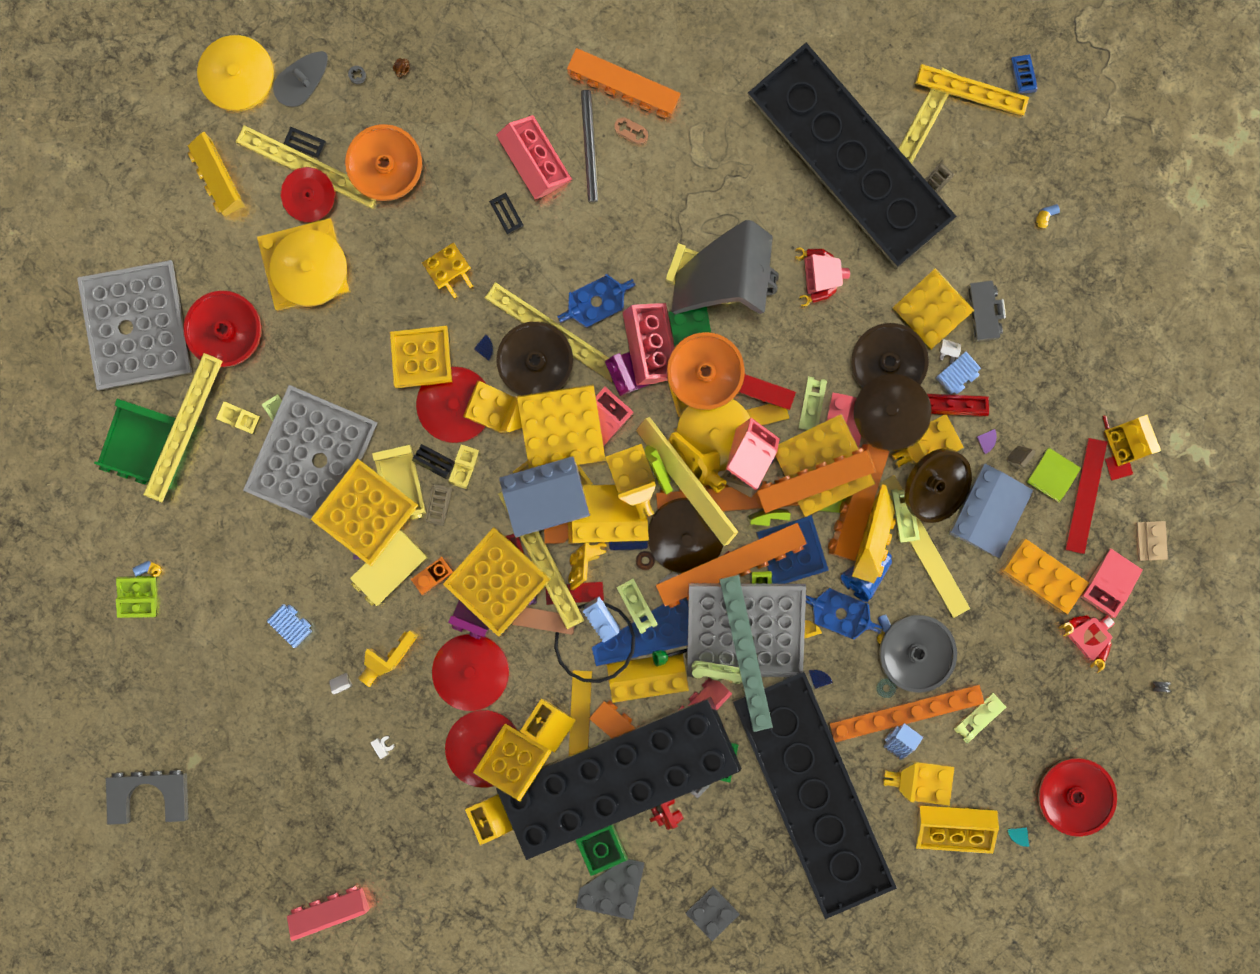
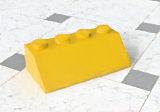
M205 132L200 133L187 145L190 150L187 153L192 163L196 162L198 166L196 172L200 179L204 178L207 184L204 186L209 196H213L215 200L213 206L217 213L221 212L224 216H227L245 207L211 138Z
M683 654L668 657L666 664L658 667L654 664L652 657L630 660L628 666L621 673L609 680L612 703L689 691ZM626 661L607 664L608 676L613 675Z
M920 806L917 818L916 849L993 854L999 831L998 813L995 810Z

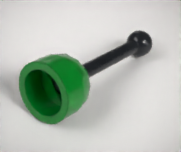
M688 648L668 654L663 650L654 651L652 653L653 662L657 667L664 665L668 657L686 653Z

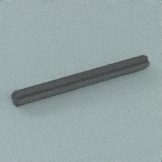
M582 90L581 102L588 201L597 202L598 189L591 90Z

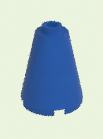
M888 552L886 560L882 561L881 566H884L881 578L877 577L875 583L852 577L855 565L844 571L840 579L848 590L852 588L855 591L854 596L864 602H868L872 599L891 566L892 556Z

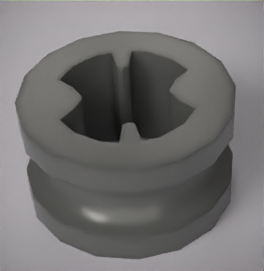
M353 66L349 69L348 76L352 83L361 84L365 81L366 73L361 66ZM358 71H361L360 74L362 77H357L356 79H353V73H358Z
M1153 682L1155 685L1153 691L1171 692L1169 689L1171 682Z

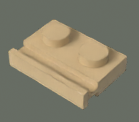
M1166 521L1137 522L1138 560L1168 559Z

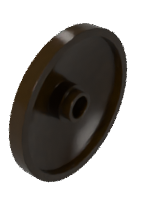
M526 322L511 329L502 339L497 351V369L505 385L518 395L523 396L560 390L571 375L573 352L567 338L554 326L544 322Z
M884 323L870 328L858 339L853 349L852 371L861 388L873 379L888 374L907 376L921 385L928 371L929 356L925 343L915 331L901 324Z
M888 374L873 379L862 388L854 405V420L860 435L870 445L884 451H900L915 445L925 435L931 422L932 410L927 393L920 384L903 375Z
M948 448L934 450L920 459L912 469L905 486V502L910 513L927 523L940 522L952 516L962 506L970 491L972 471L968 460L962 454Z
M688 498L674 499L661 506L653 515L648 527V544L652 555L659 564L676 573H684L718 558L724 546Z

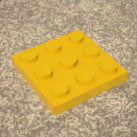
M936 268L893 307L931 350L974 311Z
M447 326L390 332L395 388L452 382Z
M504 724L473 773L520 801L551 754V751L514 728Z

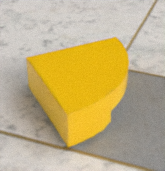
M805 620L804 639L822 633L821 629L814 622Z

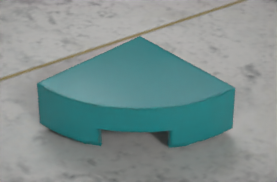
M1027 827L1007 829L1009 837L1016 844L1029 847Z

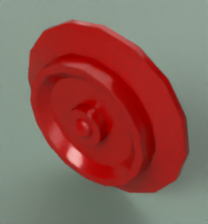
M303 167L295 169L287 175L282 184L280 196L283 207L290 216L298 221L313 222L322 219L330 212L334 205L335 191L333 183L325 173L317 168Z

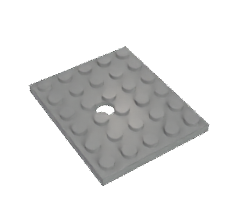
M172 260L77 278L98 391L192 373L188 346L184 337V322ZM124 320H129L133 324L132 332L127 335L121 334L119 331V325Z
M289 385L243 491L311 519L357 458L362 461L378 422ZM317 453H323L327 457V464L322 468H317L312 463L313 456Z
M689 583L687 677H693L691 666L694 661L739 667L722 589L719 583ZM741 584L761 677H790L803 671L806 584Z

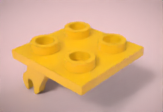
M454 242L422 262L438 289L446 286L454 299L457 295L448 281L459 274L462 275L469 288L473 287L465 274L471 267Z
M585 542L571 554L569 562L572 567L568 576L570 590L576 589L587 580L588 562L597 560L600 557L598 555L606 553L605 550L600 549V547H607L605 543L589 545V543Z

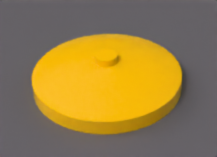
M229 35L217 39L204 50L198 62L197 79L203 94L212 104L227 111L238 112L251 109L266 98L273 84L274 68L270 56L258 42L246 36Z
M300 230L289 234L276 246L270 260V276L275 288L285 299L300 306L311 307L328 302L341 290L347 275V262L343 250L332 237L317 230Z
M734 399L728 404L713 410H699L687 406L679 418L677 433L702 454L716 451L720 453L719 471L727 470L736 428L750 419V416L744 407Z

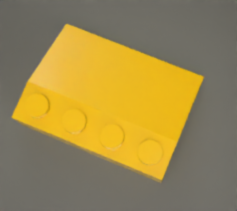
M882 484L874 500L852 577L875 583L877 577L881 578L884 566H881V563L886 560L888 550H885L886 545L889 546L892 534H889L890 529L893 530L896 519L893 518L895 509L887 487Z
M582 485L590 516L568 522V544L585 542H640L649 540L648 519L645 508L643 509L646 517L640 519L635 505L632 506L619 499L616 485Z

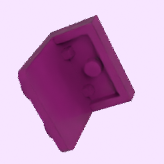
M630 352L622 355L620 353L613 355L605 361L619 396L650 385H636Z
M460 600L458 601L453 616L450 617L448 622L452 624L451 628L460 632L463 629L470 631L469 635L480 639L481 636L486 637L489 628Z

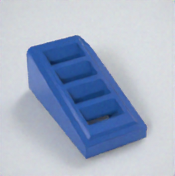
M1030 54L1011 57L1016 93L1027 94L1036 92L1038 88ZM1026 61L1027 64L1017 65V62ZM1028 68V71L1019 72L1018 69ZM1029 75V78L1020 79V76ZM1030 82V85L1022 86L1021 83Z

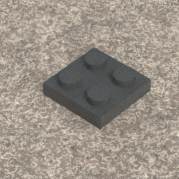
M714 886L705 892L685 912L711 941L719 936L740 915Z

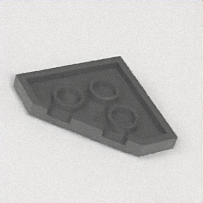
M628 858V861L606 870L589 883H586L580 887L576 908L633 920L645 862Z

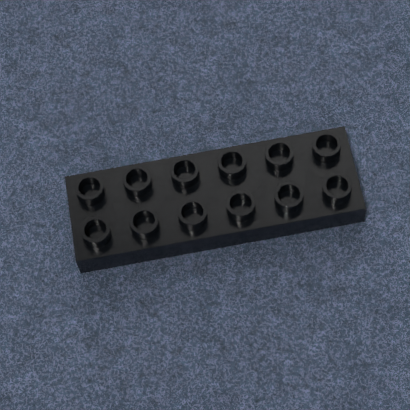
M807 42L748 92V97L896 269L956 219L957 216Z
M801 671L764 687L773 728L753 732L746 697L743 696L733 700L734 708L825 919L897 889L805 672Z
M709 697L542 767L520 801L498 788L496 790L525 859L528 860L736 774L742 768L713 700Z

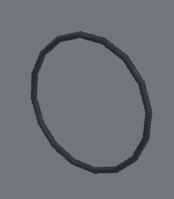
M587 603L577 606L578 609L584 608ZM604 603L605 606L618 612L628 623L632 636L631 652L625 664L613 675L601 679H584L572 673L561 660L558 650L559 632L555 633L554 649L559 664L570 676L582 682L601 683L615 678L628 666L634 654L636 636L631 621L620 609L608 603Z

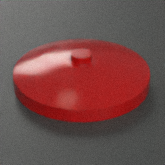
M214 291L197 299L188 310L184 321V337L188 348L199 360H201L205 353L222 360L220 368L232 367L244 362L256 350L261 338V321L255 307L243 296L231 291Z
M451 367L452 382L421 385L417 395L416 410L422 426L433 437L443 442L462 443L475 438L486 428L463 417L477 381L485 384L486 382L472 370L463 367Z
M469 634L454 637L439 649L433 661L432 680L437 693L447 704L459 710L476 711L492 705L503 694L508 683L509 665L502 649L487 637L481 636L480 639H477Z
M491 710L473 711L456 721L450 729L445 743L446 760L454 775L462 782L474 787H493L492 784L478 777L473 772L504 724L518 731L512 721L504 715Z
M1071 758L1055 764L1047 771L1039 787L1038 801L1044 818L1053 828L1066 835L1082 837L1100 831L1109 823L1117 806V790L1113 779L1102 766L1087 759Z

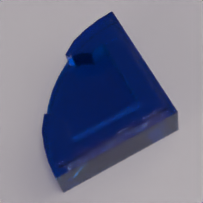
M485 335L474 350L488 361L491 360L493 355V345L490 338Z
M808 671L814 689L833 683L830 676L823 671Z

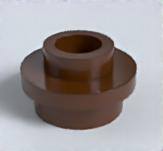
M405 58L397 59L393 65V71L399 77L406 75L410 69L409 60Z
M642 551L636 557V564L642 570H649L654 566L655 558L651 552ZM643 557L649 558L648 564L642 563Z

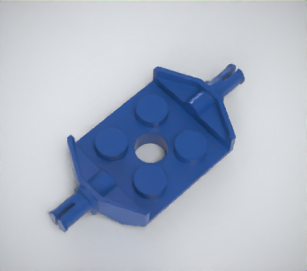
M605 274L604 277L573 292H569L568 310L557 315L560 323L571 318L587 328L623 310L624 293L626 290L636 286L633 283V279L620 284ZM592 298H601L602 304L599 307H594L591 304Z
M828 588L817 598L806 595V599H809V601L806 600V603L813 607L815 624L853 640L869 629L880 634L881 630L876 628L882 629V626L871 621L868 603H864L831 588ZM843 608L846 611L844 619L836 617L837 609Z

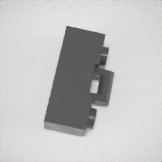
M993 281L970 283L967 287L970 306L974 309L971 313L975 342L997 340L1000 338V334H1003L1002 324L998 320L1006 319L1004 299L995 300V297L998 296V290ZM994 305H997L998 315H995Z

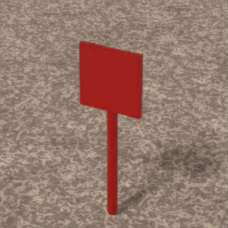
M1103 415L1106 430L1110 429L1107 417ZM1115 456L1105 459L1111 481L1133 475L1130 462L1118 466Z

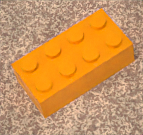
M1022 539L1000 570L1063 615H1068L1089 584L1088 581L1027 539Z

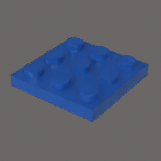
M812 515L756 532L759 540L798 523L807 543L803 545L804 550L793 553V551L785 553L786 557L779 561H776L775 558L768 561L767 569L772 572V584H786L829 571Z

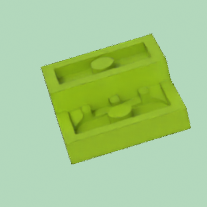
M647 445L645 447L646 458L662 491L665 494H669L673 491L669 483L671 482L670 477L657 450Z
M1048 448L1027 482L1060 502L1081 467Z
M781 508L767 513L762 510L748 515L747 521L754 525L770 526V519L790 521L791 513L787 509Z
M117 577V618L156 617V577Z

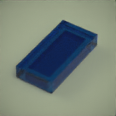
M648 541L609 542V550H641L648 548Z

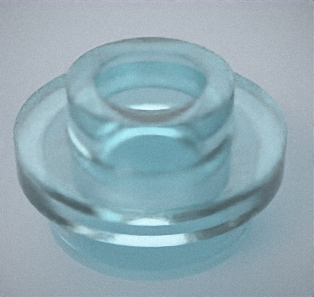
M882 679L877 684V692L884 698H890L896 692V685L889 679ZM886 684L890 687L888 692L883 690V686Z

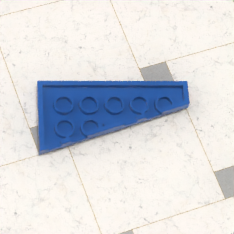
M687 598L679 600L681 604L670 608L669 605L664 606L662 604L651 612L658 625L649 627L642 634L635 622L631 623L636 636L632 658L652 654L657 650L665 651L688 645ZM648 617L640 618L641 622L648 620ZM629 626L621 629L617 635L606 642H600L592 647L596 666L628 658L632 642Z

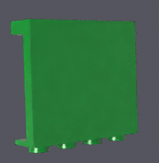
M116 399L114 406H117L112 423L98 462L95 461L94 464L99 465V470L110 473V470L117 471V476L126 479L132 476L136 478L135 482L146 485L151 478L176 418ZM175 472V474H174V476H173V479H172V481H171L170 486H169L168 489H171V486H172V484H173V481H174L176 472Z

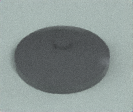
M924 615L907 616L896 621L884 634L879 652L880 663L886 676L896 686L910 692H928L944 684L953 673L957 661L956 642L950 630L940 621Z

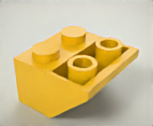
M1147 415L1105 430L1118 466L1161 451Z
M541 699L520 732L555 753L576 720L547 700Z
M498 794L465 808L480 845L513 830Z

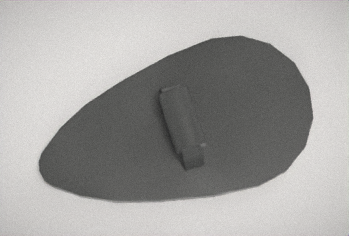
M319 51L308 54L288 66L277 76L274 81L273 92L281 104L288 107H296L307 101L325 73L328 61L326 52Z

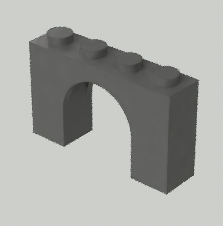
M170 770V774H162V771H150V775H143V772H131V776H123V772L112 773V776L106 778L107 825L131 822V795L141 784L153 785L162 792L165 800V822L188 820L187 773H181V770Z

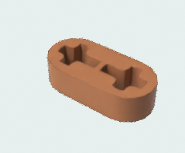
M624 117L617 119L615 122V132L619 136L637 145H643L648 140V131L641 125ZM626 123V127L630 129V131L626 129L620 131V127L618 125ZM642 131L645 138L637 140V136L632 132L640 133Z

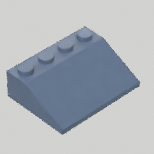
M573 456L499 478L515 538L590 516L578 467Z
M982 464L948 534L1000 559L1033 490L987 464Z

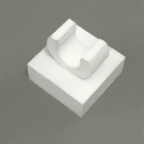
M943 339L940 345V360H943L945 355H950V363H953L955 357L959 358L961 344Z
M385 736L381 740L377 738L371 742L380 759L389 754L387 751L395 747L394 744L390 747L385 746L384 743L389 739V736Z

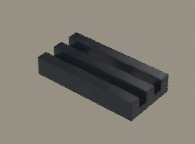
M290 127L283 144L319 159L326 141ZM292 133H296L300 136L313 140L317 143H320V145L316 146L302 139L292 136ZM289 140H293L307 147L317 150V152L315 153L303 147L290 143Z
M506 192L489 201L507 235L524 227ZM505 198L518 222L517 225L513 223L501 199ZM496 202L499 203L508 222L510 223V229H508L499 210L497 209L495 205Z
M423 444L420 445L419 450H417L412 459L416 464L445 479L455 464V461Z

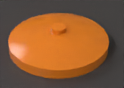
M387 124L374 125L361 131L350 143L345 159L346 172L353 186L364 196L377 201H391L403 197L414 188L421 175L422 156L416 141L405 130Z
M709 332L693 334L682 340L671 353L667 367L668 381L676 397L684 404L699 410L717 409L732 401L742 387L745 374L744 361L738 348L724 336Z

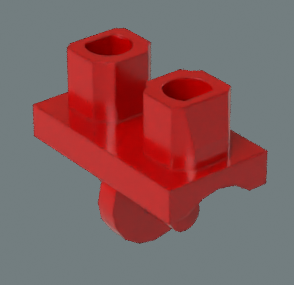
M674 799L650 809L653 814L649 818L650 822L656 821L659 827L665 825L667 830L678 827L677 824L684 818L679 810L670 812L668 806L675 803Z

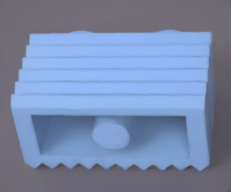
M965 352L936 377V380L950 395L954 392L958 394L965 388L963 384L966 381L970 380L972 382L980 375L978 371L981 368Z
M600 597L595 598L584 606L583 613L590 620L589 623H592L591 626H594L593 629H596L602 642H606L619 633V625Z
M282 604L267 622L293 648H296L312 632L309 628L311 625L304 618L300 620L295 615L297 611L290 604L288 606Z
M904 723L900 727L896 726L893 731L886 735L884 738L886 741L884 748H887V751L890 750V753H893V755L902 760L916 750L923 737Z

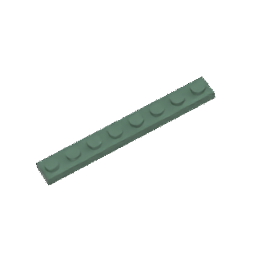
M739 575L719 579L753 732L773 728Z

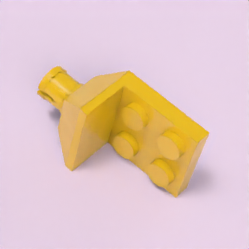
M477 381L463 417L499 433H507L522 428L517 396H511L481 381Z
M947 414L930 422L927 432L915 445L893 453L891 456L893 461L902 457L901 460L895 462V465L899 468L908 462L917 464L925 455L937 449L948 448L959 451L964 447Z
M677 432L671 433L668 441L703 486L709 485L716 493L722 491L727 482L718 475L720 470V453L716 451L702 454Z
M642 443L605 456L618 490L619 499L632 506L635 505L640 519L646 517L643 508L646 509L648 516L653 515L654 511L651 508L650 499L654 492L656 481Z
M413 630L404 632L398 640L400 642L397 648L393 647L388 653L387 657L389 659H386L372 648L367 649L364 660L366 667L358 679L370 687L376 677L394 670L419 634Z
M911 761L902 767L899 772L885 770L883 776L892 779H883V786L897 787L898 791L909 802L914 803V801L950 806L954 767Z

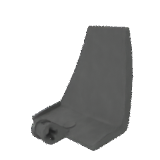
M745 220L714 240L676 274L671 312L677 314L716 304L741 302L759 314L764 313L766 296L777 293L778 289L776 281L779 279V273L770 267L773 236L754 221Z

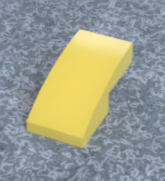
M223 401L216 419L253 434L260 416Z
M461 444L448 481L449 484L467 489L479 450Z

